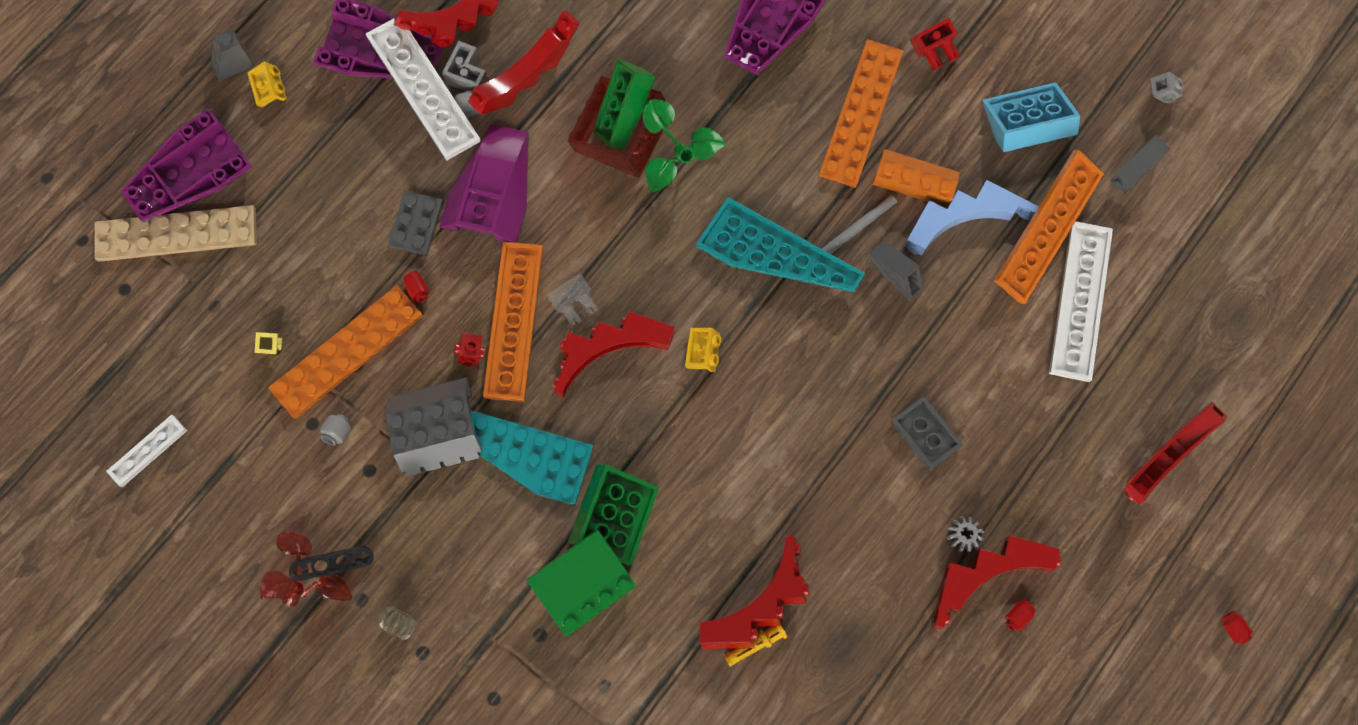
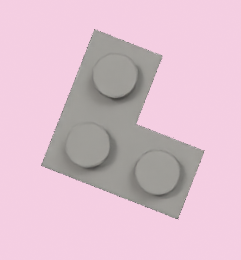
M458 41L442 72L447 85L463 91H473L476 86L489 81L486 70L476 67L480 59L476 47Z

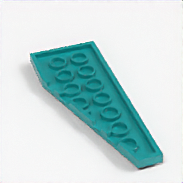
M727 197L696 243L697 248L731 267L854 293L865 277L864 272Z
M471 411L476 436L480 437L483 450L479 452L481 457L508 474L534 494L576 506L594 448L593 445Z

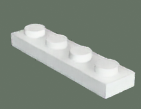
M170 415L106 472L120 487H124L186 433L187 429L174 415Z

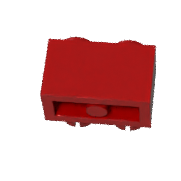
M950 18L915 35L910 40L918 57L925 56L932 71L944 65L936 52L937 47L943 48L949 62L960 57L952 42L953 38L958 34Z

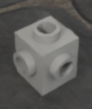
M1171 72L1151 78L1153 96L1163 103H1171L1176 98L1183 96V82L1181 78H1178Z

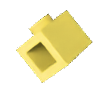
M256 332L255 353L277 354V350L282 349V338H278V333Z

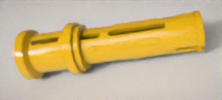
M772 626L765 631H759L758 641H755V648L734 649L723 656L731 667L763 647H772L774 642L781 638L786 639L787 635L782 626Z

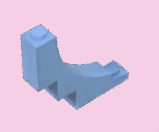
M986 180L976 199L958 190L948 209L929 200L908 237L905 247L913 254L923 255L935 238L959 223L982 218L1010 221L1014 213H1017L1025 220H1031L1039 206Z

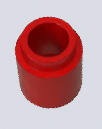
M413 271L403 277V284L412 301L423 302L428 298L430 290L421 274Z
M1024 599L1021 602H1017L1004 617L1006 626L1014 632L1016 630L1022 632L1035 617L1036 608Z
M1235 610L1220 619L1223 623L1222 627L1234 643L1239 642L1242 645L1252 639V629L1242 615L1238 614Z

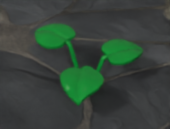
M656 99L649 100L644 108V125L652 133H658L663 129L676 146L674 148L675 158H668L666 161L662 157H656L647 164L645 177L651 192L661 190L674 180L677 174V166L671 162L676 161L679 163L681 161L682 163H689L694 157L699 160H705L726 146L722 137L707 127L698 128L692 133V142L689 143V147L684 143H679L666 128V126L674 121V108L668 102Z

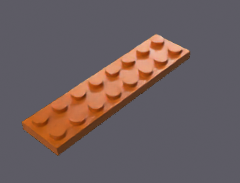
M867 39L819 173L820 177L854 188L857 187L904 50Z
M1073 150L994 279V282L1020 304H1026L1104 175L1080 150Z
M503 242L483 392L484 399L525 402L543 245Z
M396 285L268 388L292 418L296 419L423 317V314L399 286Z

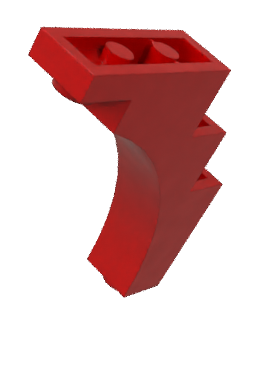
M567 10L562 11L555 26L547 28L537 43L517 63L498 77L476 86L468 103L480 115L511 106L520 90L535 86L541 72L557 68L580 22Z
M1009 535L1004 540L1001 555L982 549L977 550L972 569L953 563L947 564L932 627L943 629L945 625L948 626L951 613L948 610L956 612L961 610L966 600L980 585L998 574L1020 569L1055 571L1061 564L1060 549Z

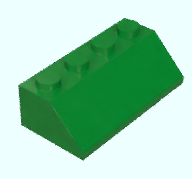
M621 59L616 61L593 133L609 147L629 151L634 142L637 127L640 125L641 116L647 104L650 90L654 85L655 76L647 70Z

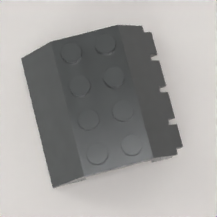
M467 377L387 399L385 416L393 456L401 472L405 471L407 476L422 473V467H424L426 472L442 468V462H444L446 467L462 463V456L465 461L480 458L479 452L483 448L480 437L476 436L468 400L472 397Z

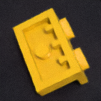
M264 61L247 72L257 106L264 107L275 99L281 101L287 99L285 87L282 84L280 71L277 66Z
M690 328L685 367L688 369H707L710 372H715L716 366L719 363L720 333L713 328Z

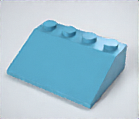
M1057 83L983 99L982 101L995 140L1003 152L1078 135L1080 115Z

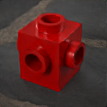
M462 332L459 343H456L454 348V355H457L456 363H461L467 367L477 366L479 360L483 359L485 347H481L482 335Z

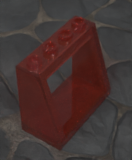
M601 76L598 83L595 84L590 98L586 101L585 108L578 117L577 123L569 134L567 142L577 153L640 178L663 129L658 133L650 132L644 125L642 113L623 153L587 143L594 130L611 79ZM650 90L647 103L651 99L666 101L661 91Z

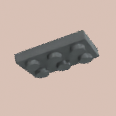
M404 191L388 242L389 248L428 256L443 207V199Z
M924 396L891 420L893 426L929 471L963 446Z

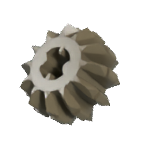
M387 607L382 612L378 621L384 631L401 639H409L417 625L416 620L411 615L395 607Z

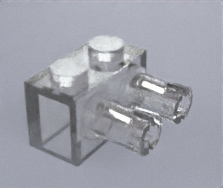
M581 273L546 295L556 312H562L571 327L576 325L573 318L577 323L582 321L572 306L573 302L579 301L588 316L593 314L590 307L594 312L599 310L589 295L591 288Z

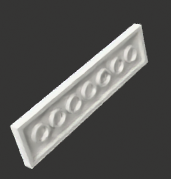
M394 19L366 33L371 45L446 161L481 142L474 128L410 30H403L398 26H394Z
M1075 221L1070 229L1049 374L1086 382L1092 381L1113 232L1112 228Z

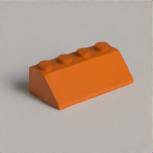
M884 149L873 185L926 202L930 200L942 207L948 208L953 200L960 172Z

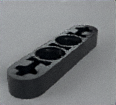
M358 546L298 559L290 564L289 575L295 581H303L362 568L373 562L374 554L370 547ZM363 551L366 554H370L366 557L367 560L362 561V558H356V563L352 564V553H354V557L361 556ZM339 556H346L349 559L348 563L344 566H339L336 560ZM319 560L327 563V567L322 571H318L314 567L315 563ZM307 563H311L312 573H309V569L303 570L301 575L293 572L296 570V566L305 569L308 568Z

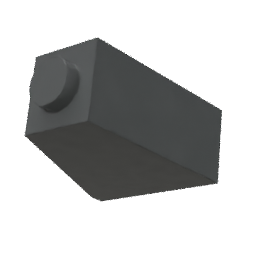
M233 29L214 36L211 66L218 82L254 67L247 49Z
M1155 135L1111 179L1114 186L1123 193H1127L1160 162L1171 148Z
M885 241L872 250L870 257L873 266L907 300L911 301L924 289L917 263Z

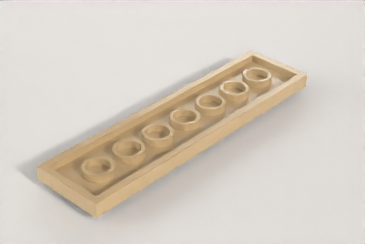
M254 205L164 214L142 222L139 217L95 222V260L98 262L257 245L256 208Z

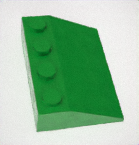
M606 464L596 465L567 544L574 546L598 529L621 564L632 567L659 487Z
M598 529L526 579L565 637L637 587Z

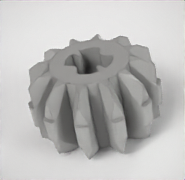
M961 516L959 517V522L953 520L951 522L953 527L947 528V531L952 533L947 536V539L955 541L951 544V547H955L958 544V551L962 552L965 547L967 553L972 551V547L974 549L979 548L977 542H982L983 538L978 534L984 532L983 529L977 530L976 528L980 523L977 521L972 524V517H968L965 520ZM963 531L965 533H969V536L967 538L966 536L961 535Z

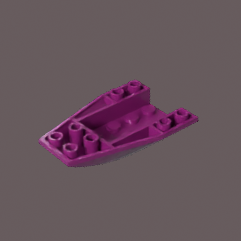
M335 0L331 11L333 17L332 24L324 46L318 47L313 65L351 76L393 78L371 45L366 33L395 17L375 6L359 1ZM410 30L436 70L444 47L431 43V38L427 35Z
M741 0L724 58L758 75L814 21L826 0Z
M208 108L177 129L120 192L139 219L145 222L219 191L252 168V165L227 130Z
M490 124L481 142H479L450 190L439 225L440 228L459 232L461 227L495 235L496 240L500 242L517 243L527 209L528 132Z

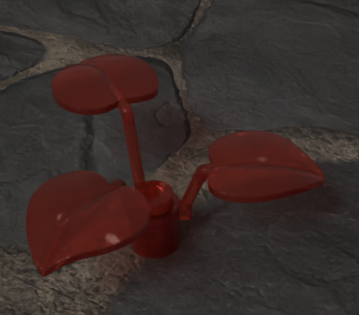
M282 532L276 539V545L279 550L289 555L296 554V560L300 559L301 555H309L312 551L311 542L300 533ZM270 571L263 576L260 584L261 600L277 598L281 599L285 605L291 607L296 606L301 596L306 597L307 593L314 587H316V593L324 598L340 601L352 600V594L347 584L341 578L334 575L321 576L319 582L312 583L304 590L303 584L300 581H295L292 578L287 579V576L282 572Z

